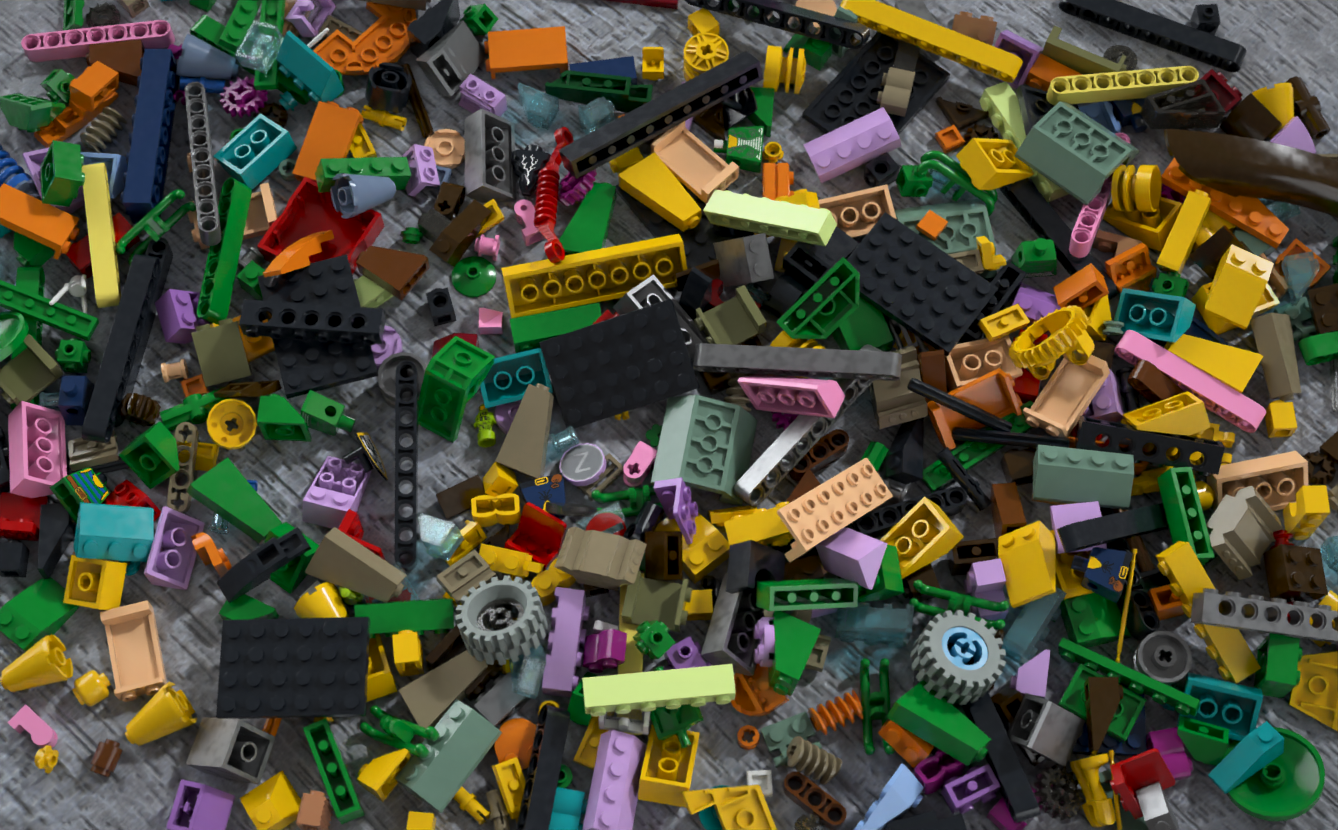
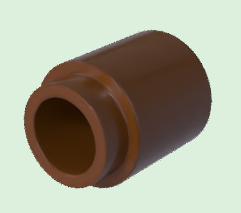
M106 739L105 743L99 742L90 763L92 765L90 771L109 778L111 772L114 773L123 752L119 748L120 743L110 739Z

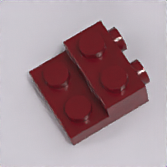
M1213 69L1195 83L1193 90L1189 94L1179 97V101L1208 130L1223 117L1226 118L1242 101L1241 97L1243 96L1235 86L1231 88L1226 83L1228 80L1221 72L1216 73Z

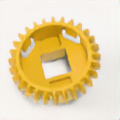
M1077 306L1062 307L1060 310L1056 309L1053 313H1048L1045 317H1041L1038 321L1027 327L1025 331L1020 332V336L1016 337L1015 341L1011 343L1009 356L1012 362L1019 368L1023 367L1025 369L1028 367L1032 375L1040 380L1049 377L1056 364V360L1064 353L1073 364H1086L1094 350L1093 340L1086 331L1089 318L1081 307ZM1049 331L1051 333V335L1044 341H1042L1039 345L1035 346L1033 344V342L1038 337L1043 335L1045 332Z

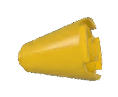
M1291 83L1274 84L1275 88L1267 89L1266 86L1251 93L1282 124L1269 136L1270 140L1294 117L1293 87Z
M330 582L314 587L317 591L311 595L306 592L294 606L296 615L299 618L349 617L337 586Z
M53 634L43 637L2 670L0 677L1 685L6 690L16 692L66 681L73 676L71 658L66 659L63 653L67 650L66 647Z
M173 682L164 684L126 725L127 731L125 736L131 744L136 743L141 746L192 726L197 722V718H192V714L195 713L192 704L181 689L176 692L172 688L175 686Z

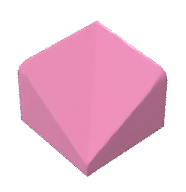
M479 308L480 334H503V312Z

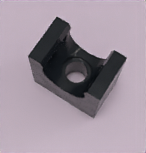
M753 540L730 545L726 592L734 594L754 589L753 599L754 603H756L757 582L784 580V553Z

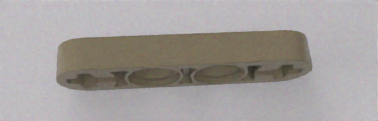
M189 422L180 423L176 427L174 437L176 438L178 456L181 451L188 450L190 452V459L185 463L179 461V470L170 476L167 506L183 514L190 509L192 497L187 492L186 494L181 493L180 499L184 501V505H180L178 509L174 505V501L179 499V493L175 492V489L187 491L189 485L194 482L199 438L197 427ZM187 427L192 431V435L187 437V443L192 444L191 447L180 446V442L185 443L186 438L182 435V431H186ZM180 473H185L188 477L187 483L183 486H178L176 483V477Z

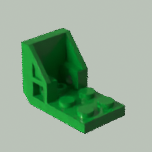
M457 336L451 339L432 357L425 369L418 400V425L453 443L458 438L466 403L477 393L494 363L495 356Z

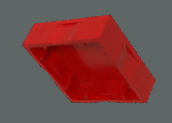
M304 177L288 200L285 210L270 226L257 245V248L264 256V259L271 263L282 251L299 239L313 233L332 230L334 239L320 243L322 252L308 256L309 261L314 263L347 254L353 274L357 268L356 261L362 251H366L370 245L372 246L384 228V222L381 213L373 209H369L349 219L342 218L343 214L341 211H336L334 208L331 192H319L317 182Z

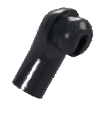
M706 575L702 577L701 585L705 590L712 589L713 608H715L722 583L715 577Z

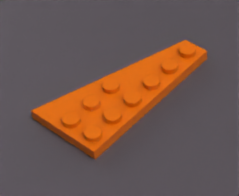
M1174 157L1161 175V182L1185 197L1189 191L1195 192L1196 189L1208 193V197L1212 201L1208 209L1209 211L1275 249L1278 248L1288 233L1289 228L1258 198L1240 195L1234 197L1197 183L1178 168L1180 164Z

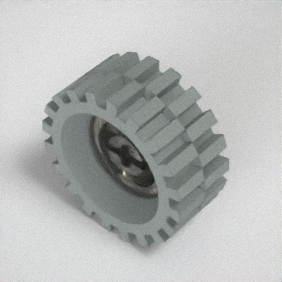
M504 576L503 580L500 581L498 577L491 578L492 582L488 584L484 580L479 583L480 588L475 589L472 587L468 590L469 597L463 595L460 599L462 605H457L456 612L458 615H455V619L466 649L471 656L475 655L476 660L482 662L485 658L486 663L491 665L494 664L495 660H498L499 665L506 664V659H512V662L519 661V655L523 654L527 657L531 654L529 650L531 647L537 649L540 646L538 639L544 640L546 636L544 630H547L548 624L536 588L532 587L529 581L523 583L520 577H516L514 581H512L510 576Z

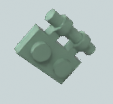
M1306 296L1275 308L1273 313L1290 315L1292 329L1294 330V341L1302 340L1316 333ZM1308 321L1312 323V325L1307 327L1302 325L1303 323Z
M806 711L760 729L769 754L777 750L780 752L781 756L773 758L776 768L782 765L788 766L787 747L792 739L800 736L803 740H807L815 736V731ZM819 741L811 743L817 745L819 749H822Z

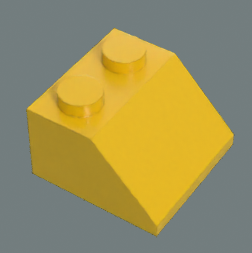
M71 555L63 603L100 610L120 607L127 563L104 559L77 558L76 555Z

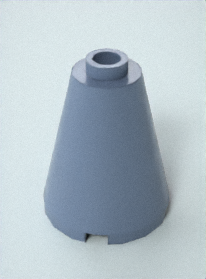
M186 35L181 48L183 51L181 56H179L176 74L178 76L231 80L233 76L237 77L240 64H236L237 59L193 35Z
M341 173L333 177V180L336 181L335 186H331V199L335 210L341 211L343 214L341 217L349 219L392 199L396 192V185L389 177Z

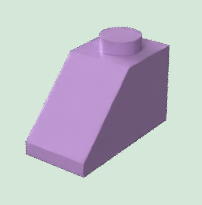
M1045 649L1018 668L1015 676L1011 675L1009 688L1020 691L1023 698L1028 693L1044 699L1050 650Z

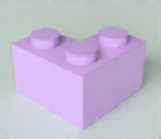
M1001 558L972 563L964 580L966 594L995 602L1005 600L1003 587L1006 583ZM970 606V613L975 614L976 617L998 620L1005 619L1008 609L1003 612H997Z

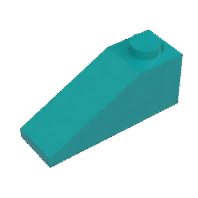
M1266 721L1250 732L1208 774V777L1224 794H1227L1284 752V738Z

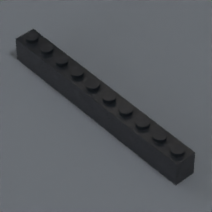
M744 51L559 149L564 168L578 179L763 80L760 61L747 51Z

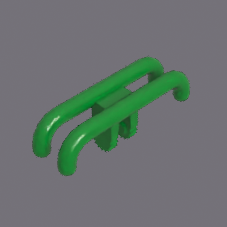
M932 150L922 155L920 158L921 164L917 167L918 173L922 174L927 169L936 170L948 178L940 190L941 193L946 194L956 183L959 185V188L953 193L952 200L956 202L965 191H968L986 204L988 216H991L998 199L996 189L984 191L977 189L971 183L972 179L961 168L960 164L940 151Z
M177 189L170 192L118 241L115 247L116 253L119 255L124 254L125 247L141 231L145 230L149 236L130 254L128 264L131 265L133 256L135 254L143 255L147 251L148 244L152 239L157 242L160 239L159 237L168 232L184 215L190 211H196V203H185L164 222L159 215L175 200L185 197L183 190Z
M644 485L642 488L634 489L632 487L628 488V490L611 493H600L598 490H594L591 496L594 501L599 503L626 499L630 501V507L603 511L602 508L598 507L595 509L594 514L596 516L601 513H613L620 518L638 516L645 501L651 502L650 496L657 495L654 486ZM659 502V503H653V504H656V505H658L659 507L663 508L660 502Z
M921 580L914 581V589L928 596L949 600L947 609L920 603L916 598H912L909 601L911 609L931 616H936L939 613L942 616L945 611L951 610L952 615L957 610H962L963 615L967 616L970 606L997 612H1003L1009 608V602L1006 600L1001 602L990 601L923 584ZM975 616L974 620L979 622L981 618ZM984 619L987 621L985 625L987 629L993 627L995 630H1001L1005 627L1003 619Z
M865 658L860 662L863 745L867 755H872L875 752L872 720H882L883 726L889 719L886 716L891 710L889 688L890 662L887 658L881 659L879 664L880 692L870 693V661ZM883 739L884 752L887 755H892L895 750Z
M376 705L370 708V713L380 720L379 725L387 734L378 731L366 722L361 723L359 729L372 739L399 750L405 748L410 754L419 758L428 757L429 751L421 743L417 745L410 743L414 735L431 741H436L440 737L439 732L433 726H428L427 728L390 715Z

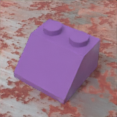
M1008 30L1000 33L994 47L1012 53L1023 60V64L1014 82L1008 84L1015 89L1020 85H1024L1030 69L1039 55L1043 53V48Z
M1024 283L1021 284L1013 302V305L1019 304L1030 320V323L1023 329H1027V327L1031 326L1041 317H1045L1048 313L1061 309L1056 295ZM1047 331V332H1045L1044 334H1048V336H1047V338H1048L1051 333H1050L1049 331Z

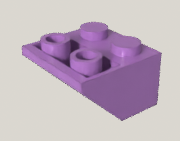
M169 289L155 302L166 342L180 344L193 342L191 333L196 331V327L211 324L197 316L199 292Z
M181 779L166 829L226 830L235 796L205 784Z

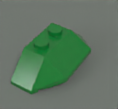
M19 93L0 96V108L9 125L18 127V130H27V132L40 131V127L48 126L66 109L63 103L25 96Z
M842 257L776 322L792 339H826L859 307L860 273Z

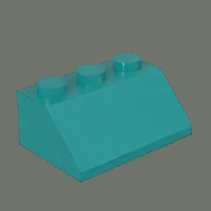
M288 31L276 57L280 65L279 71L286 78L290 76L294 79L293 83L301 91L305 89L309 92L308 96L316 104L319 101L324 103L333 101L344 90L335 69L291 31Z
M260 113L213 157L232 178L253 190L283 160L288 158L297 147L286 129Z
M1123 288L1114 321L1124 323V327L1121 328L1124 333L1127 330H1133L1148 339L1175 343L1191 326L1196 304L1185 297Z
M541 347L494 359L491 369L480 386L485 408L522 400L529 384L536 386L537 383L550 388L548 392L553 393Z
M80 502L73 546L77 558L135 562L148 561L154 540L153 508Z
M1190 672L1187 673L1183 693L1199 699L1200 705L1195 717L1190 714L1185 716L1179 713L1178 720L1181 715L1229 729V739L1242 741L1250 732L1256 729L1263 700L1262 689Z

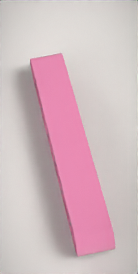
M155 20L29 34L22 39L21 45L30 61L44 62L86 57V53H89V44L142 40L145 49L168 48L170 44H174L175 37L167 21Z
M1115 133L1117 136H1119L1120 138H1122L1130 144V138L1128 135L1124 133ZM1113 173L1103 182L1100 193L1088 205L1083 204L1072 231L1069 252L1074 257H1085L1091 249L1112 196Z
M1133 330L1125 331L1114 350L1120 358L1134 366L1140 359L1151 362L1184 392L1189 391L1202 400L1206 409L1246 432H1256L1266 414L1265 408Z

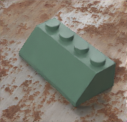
M1038 444L1033 459V500L1068 504L1098 501L1099 507L1129 510L1134 478L1133 455Z
M457 699L434 727L440 734L439 739L436 741L425 739L422 742L429 751L428 757L419 758L412 755L395 777L407 792L440 813L443 812L502 734L498 728L473 708Z

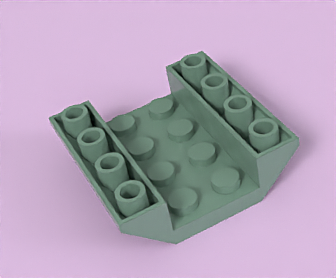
M1059 101L1032 127L1016 152L1015 157L1085 205H1088L1100 193L1103 182L1121 164L1127 166L1139 154L1140 150L1071 104Z
M980 199L894 210L899 222L947 254L976 250V237L985 236L990 242H993L996 255V245L987 207ZM929 210L948 221V225L935 241L916 229L917 224ZM984 269L983 273L978 275L985 280H992L997 275V270L989 271Z
M696 394L668 398L650 484L654 485L655 481L682 477L686 486L720 494L718 501L742 506L743 500L735 495L734 486L749 469L758 420L739 405Z

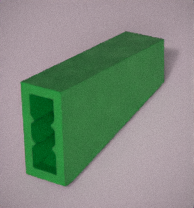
M606 182L593 183V188L587 193L559 239L564 248L565 256L605 247L616 201V186Z
M228 457L192 482L186 491L191 497L258 543L266 539L269 530L282 524Z
M924 680L900 697L886 716L894 723L967 766L975 759L978 762L981 761L988 753L986 747L991 739L956 707L948 703L947 699L942 697L940 700L934 697L937 693L935 690L931 689L928 692L924 688L927 684Z

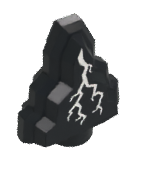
M527 145L525 150L520 149L511 152V164L515 166V174L519 177V188L522 196L530 197L537 189L538 173L546 166L551 156L549 153L543 152V149L537 145Z

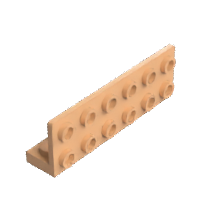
M864 458L777 511V514L795 539L790 544L792 549L784 554L789 562H792L823 540L866 513L875 510L893 497L868 458Z

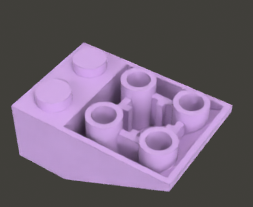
M1111 370L1082 416L1118 422L1123 419L1122 414H1124L1118 379Z
M327 456L303 499V521L332 529L336 527L338 529L348 509L358 512L371 471L365 473L362 465L359 463L351 462L347 464L343 459Z

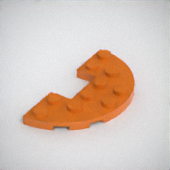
M367 2L366 9L379 18L355 41L350 40L337 29L313 51L342 75H366L373 66L374 68L379 67L380 63L394 64L410 47L407 28L411 22L416 20L415 9Z

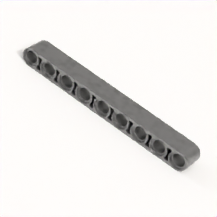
M192 82L185 87L197 221L202 243L207 246H214L221 241V228L208 105L204 85L199 82Z
M700 343L695 345L693 368L703 372L896 381L900 379L902 355L895 352Z
M867 344L864 345L859 351L881 350ZM833 378L832 380L837 381L845 394V398L835 418L798 415L736 482L734 486L735 495L752 506L759 505L874 380Z

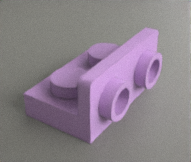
M413 144L401 156L407 157L411 177L406 186L407 195L416 196L426 186L438 187L440 185L433 149Z

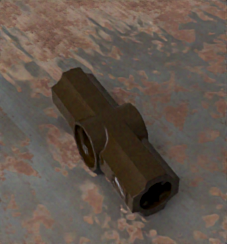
M1295 76L1290 78L1286 83H1291L1293 87L1294 117H1299L1312 139H1321L1329 133L1330 128L1321 114L1319 99L1315 95H1310L1301 77Z

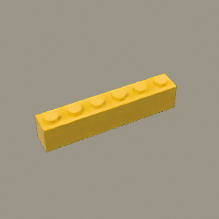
M1178 541L1156 555L1159 562L1157 566L1160 572L1167 576L1171 582L1169 587L1173 594L1182 601L1183 605L1181 607L1187 617L1191 618L1193 593H1201L1203 588L1215 589L1189 542ZM1221 603L1218 606L1220 613L1223 612V606ZM1194 623V631L1205 641L1207 645L1205 649L1208 655L1213 660H1216L1219 666L1218 672L1225 681L1239 683L1261 669L1239 629Z

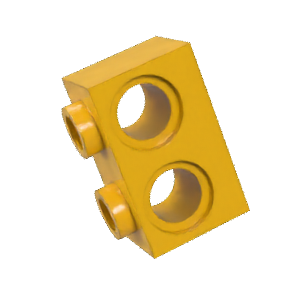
M403 630L396 635H392L394 662L400 677L425 674L422 644L417 632Z

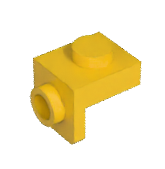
M663 47L642 48V79L652 81L664 79Z

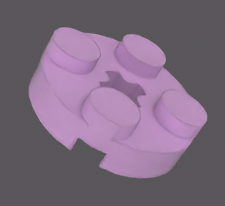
M761 617L757 624L754 625V639H758V647L754 649V663H759L760 667H771L773 664V660H768L769 653H774L775 648L774 625H769L773 621L772 617Z

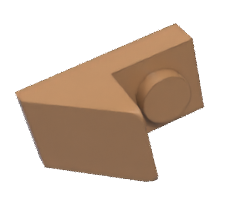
M1098 230L1092 248L1105 253H1114V258L1142 243V241Z

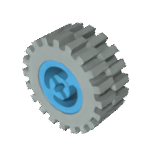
M951 610L945 611L942 616L940 613L936 615L917 638L912 647L914 649L911 652V659H915L912 663L913 671L919 670L916 678L919 682L924 680L927 683L924 688L928 692L931 689L935 690L937 693L934 697L940 700L943 696H946L947 702L951 704L958 699L959 705L966 704L969 700L973 703L979 697L982 698L1002 674L1006 663L1003 660L1006 656L1005 649H999L1003 642L1001 638L995 639L994 637L997 631L993 627L988 630L985 627L987 621L982 618L979 622L974 620L976 615L969 612L967 616H964L962 610H957L954 615H952ZM955 643L948 651L947 644ZM973 657L974 664L966 665Z

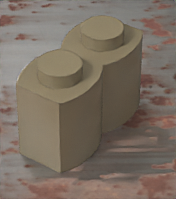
M890 67L888 73L883 74L881 86L885 87L884 91H879L877 104H880V108L884 107L887 113L905 117L915 72Z

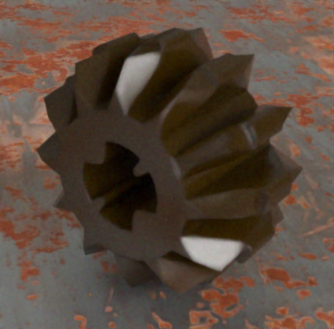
M127 393L120 403L119 414L123 419L136 425H142L143 427L153 426L160 415L161 406L156 400H152L151 397L144 396V394Z

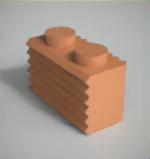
M310 791V794L303 793L296 820L301 830H329V822L332 820L330 817L333 816L331 812L334 809L330 805L329 799L325 797V793L320 791Z

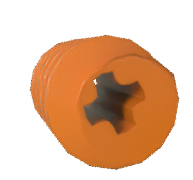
M852 690V696L848 692L843 694V699L840 696H836L834 703L831 700H827L825 707L822 704H817L816 711L811 707L808 708V713L817 732L821 730L825 736L828 735L827 727L829 726L834 732L837 731L836 723H839L843 728L846 727L845 719H848L853 724L854 715L863 720V708L854 690Z

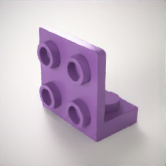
M682 477L655 481L654 490L667 518L676 519L686 543L692 544L693 534H696L695 516H698V506L696 502L692 501L690 488L686 487Z

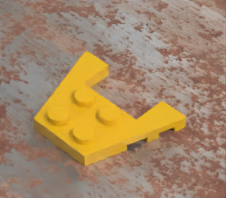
M1338 651L1302 655L1297 670L1301 672L1300 682L1290 692L1288 704L1338 731Z
M760 785L681 792L688 812L691 815L714 805L723 830H777Z

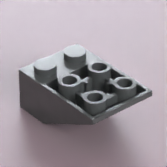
M462 20L415 61L439 95L452 96L460 89L459 86L470 74L473 75L487 54H485L483 48Z

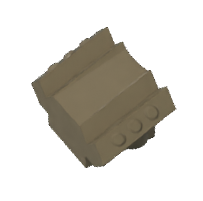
M914 345L891 351L902 355L899 380H874L869 385L874 417L877 420L879 429L928 416L925 397L907 389L911 378L921 381L917 350Z
M1252 485L1240 489L1235 497L1226 494L1206 524L1212 550L1221 557L1239 580L1253 576L1250 567L1261 564L1260 559L1270 543L1275 542L1272 532L1283 529L1276 513Z
M571 527L567 530L555 568L572 575L577 583L618 591L620 585L635 583L647 544L637 539L628 540L619 535L595 530L585 531L578 527Z

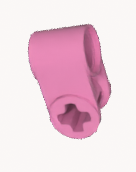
M642 441L638 442L623 467V481L625 485L630 488H637L643 483L654 467L657 453L655 448Z

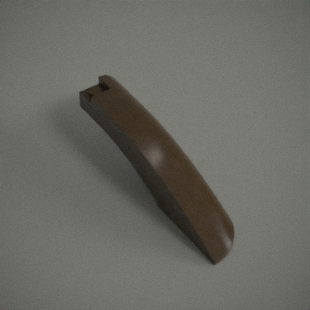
M1164 130L1165 144L1170 157L1174 155L1176 161L1180 164L1178 168L1193 181L1234 197L1240 195L1289 203L1338 218V161L1297 148L1252 138L1202 131Z

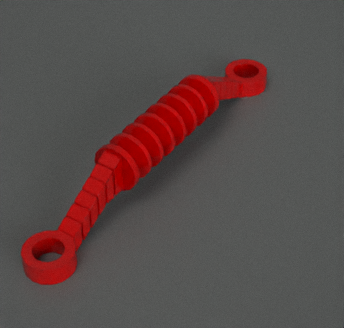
M566 127L559 128L554 132L557 146L546 166L539 171L537 180L534 226L548 241L544 245V250L547 258L552 263H558L565 258L564 248L554 233V228L556 226L559 166L562 163L559 149L574 142L571 132Z

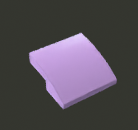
M1298 116L1293 117L1270 141L1316 153L1313 140Z
M1098 501L1050 506L1057 554L1065 553L1057 529L1071 523L1102 517ZM1106 544L1094 546L1107 549ZM1093 547L1085 548V549H1081V550H1077V551H1073V552L1090 551V550H1092Z

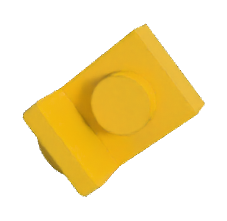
M985 236L976 237L977 249H979L984 269L993 271L1000 269V266L1007 265L1006 259L1001 254L995 255L993 242H990Z

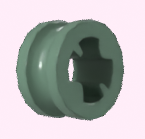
M285 159L279 165V172L285 181L296 180L292 174L296 161L293 159ZM289 167H292L291 172L287 173L286 171H288Z
M1103 322L1105 330L1102 331V334L1109 336L1123 335L1124 332L1121 330L1124 327L1123 322Z

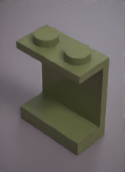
M745 285L736 289V296L704 313L700 308L696 309V319L694 321L699 331L705 332L707 344L740 345L765 332L767 329V321Z
M232 318L218 321L219 326L211 328L209 324L197 326L196 331L191 333L206 387L253 374L251 365L248 364L238 327L239 321L233 322Z
M30 334L23 341L27 348L0 369V389L3 391L1 396L9 405L14 403L18 406L21 401H31L64 374L55 360Z
M638 571L635 583L628 584L621 615L622 621L627 624L640 625L646 620L648 622L657 620L658 622H663L670 631L680 633L681 625L686 626L688 611H685L686 602H691L693 588H689L688 579H683V584L643 578L641 577V571Z

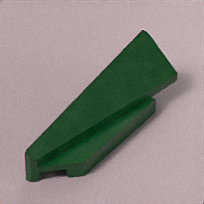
M570 70L561 73L560 78L554 82L545 83V94L547 97L629 113L650 102L653 93V85H631V77Z

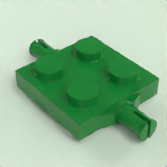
M657 667L653 671H662L664 667ZM691 704L681 705L677 709H666V706L656 707V710L651 711L650 716L658 740H665L673 735H677L681 748L691 745L686 731L691 726L704 720L700 708L692 707Z

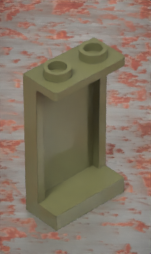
M1055 25L1046 40L1042 53L1083 75L1126 71L1128 66L1124 64L1127 57L1125 55H1122L1119 63H1115L1060 40L1062 28Z

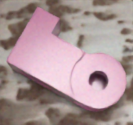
M519 200L514 206L516 221L524 227L522 229V236L526 246L546 239L534 226L535 208L529 200Z
M26 704L8 722L19 734L24 730L29 732L32 741L39 748H44L46 745H50L53 748L57 744V733Z

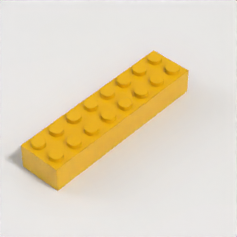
M679 234L566 255L564 260L558 263H552L549 259L504 267L501 270L512 319L621 298L653 274L666 289L676 287L672 277L678 272L687 270L683 240Z

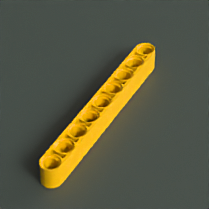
M842 0L840 7L851 10L858 16L857 23L1008 83L1014 82L1023 64V60L1012 53L876 0Z

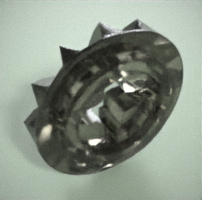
M107 2L102 5L97 3L96 7L89 8V13L86 14V23L89 28L118 25L121 19L120 12L115 5H109ZM101 14V15L104 16V15L106 14L107 19H106V18H105V19H104V18L99 19V16H98V15Z
M1114 45L1105 51L1103 58L1118 63L1117 58L1119 56H1127L1124 62L1125 65H1128L1126 71L1135 70L1138 62L1137 56L1129 47Z

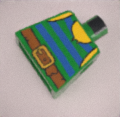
M89 467L65 476L50 487L76 524L80 502L101 504L109 495V491L104 486L107 484V477L101 472L95 474Z

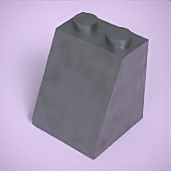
M765 233L713 243L716 258L719 260L720 278L723 281V287L774 278Z
M1026 693L1007 735L1011 741L1065 766L1072 757L1073 747L1077 739L1083 733L1085 720L1049 700Z
M203 717L186 765L207 774L259 785L276 737L239 719Z

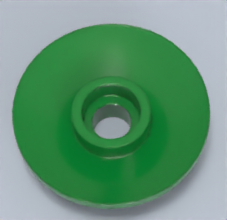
M478 256L467 257L455 265L451 275L452 284L463 296L480 297L487 294L496 283V270L492 263L485 258ZM473 271L477 272L476 275H470L469 273Z

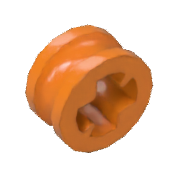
M751 725L741 727L737 734L738 744L747 750L754 749L759 743L758 730ZM745 732H749V735L751 733L754 734L752 742L747 743V740L745 742L742 740Z

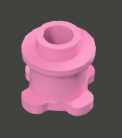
M482 234L480 238H476L474 251L478 252L479 257L482 255L493 256V261H497L500 235H496L494 239L485 237Z

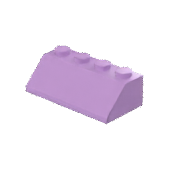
M884 107L803 144L821 184L902 146L900 137Z
M613 729L601 734L582 830H632L638 801L639 781L647 745L636 736Z

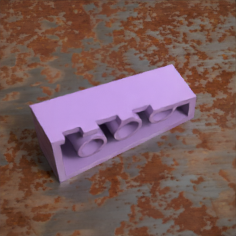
M555 587L554 596H556L557 608L552 609L551 626L553 631L549 632L548 650L550 651L546 655L542 691L543 694L571 698L573 690L579 684V676L575 675L577 667L582 665L583 653L579 652L580 643L585 644L586 629H583L584 620L588 621L590 606H586L585 590Z

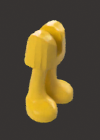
M1107 753L1070 762L1071 770L1075 774L1086 799V803L1081 806L1089 823L1094 828L1112 825L1116 821L1112 799L1107 797L1099 779V768L1109 761Z

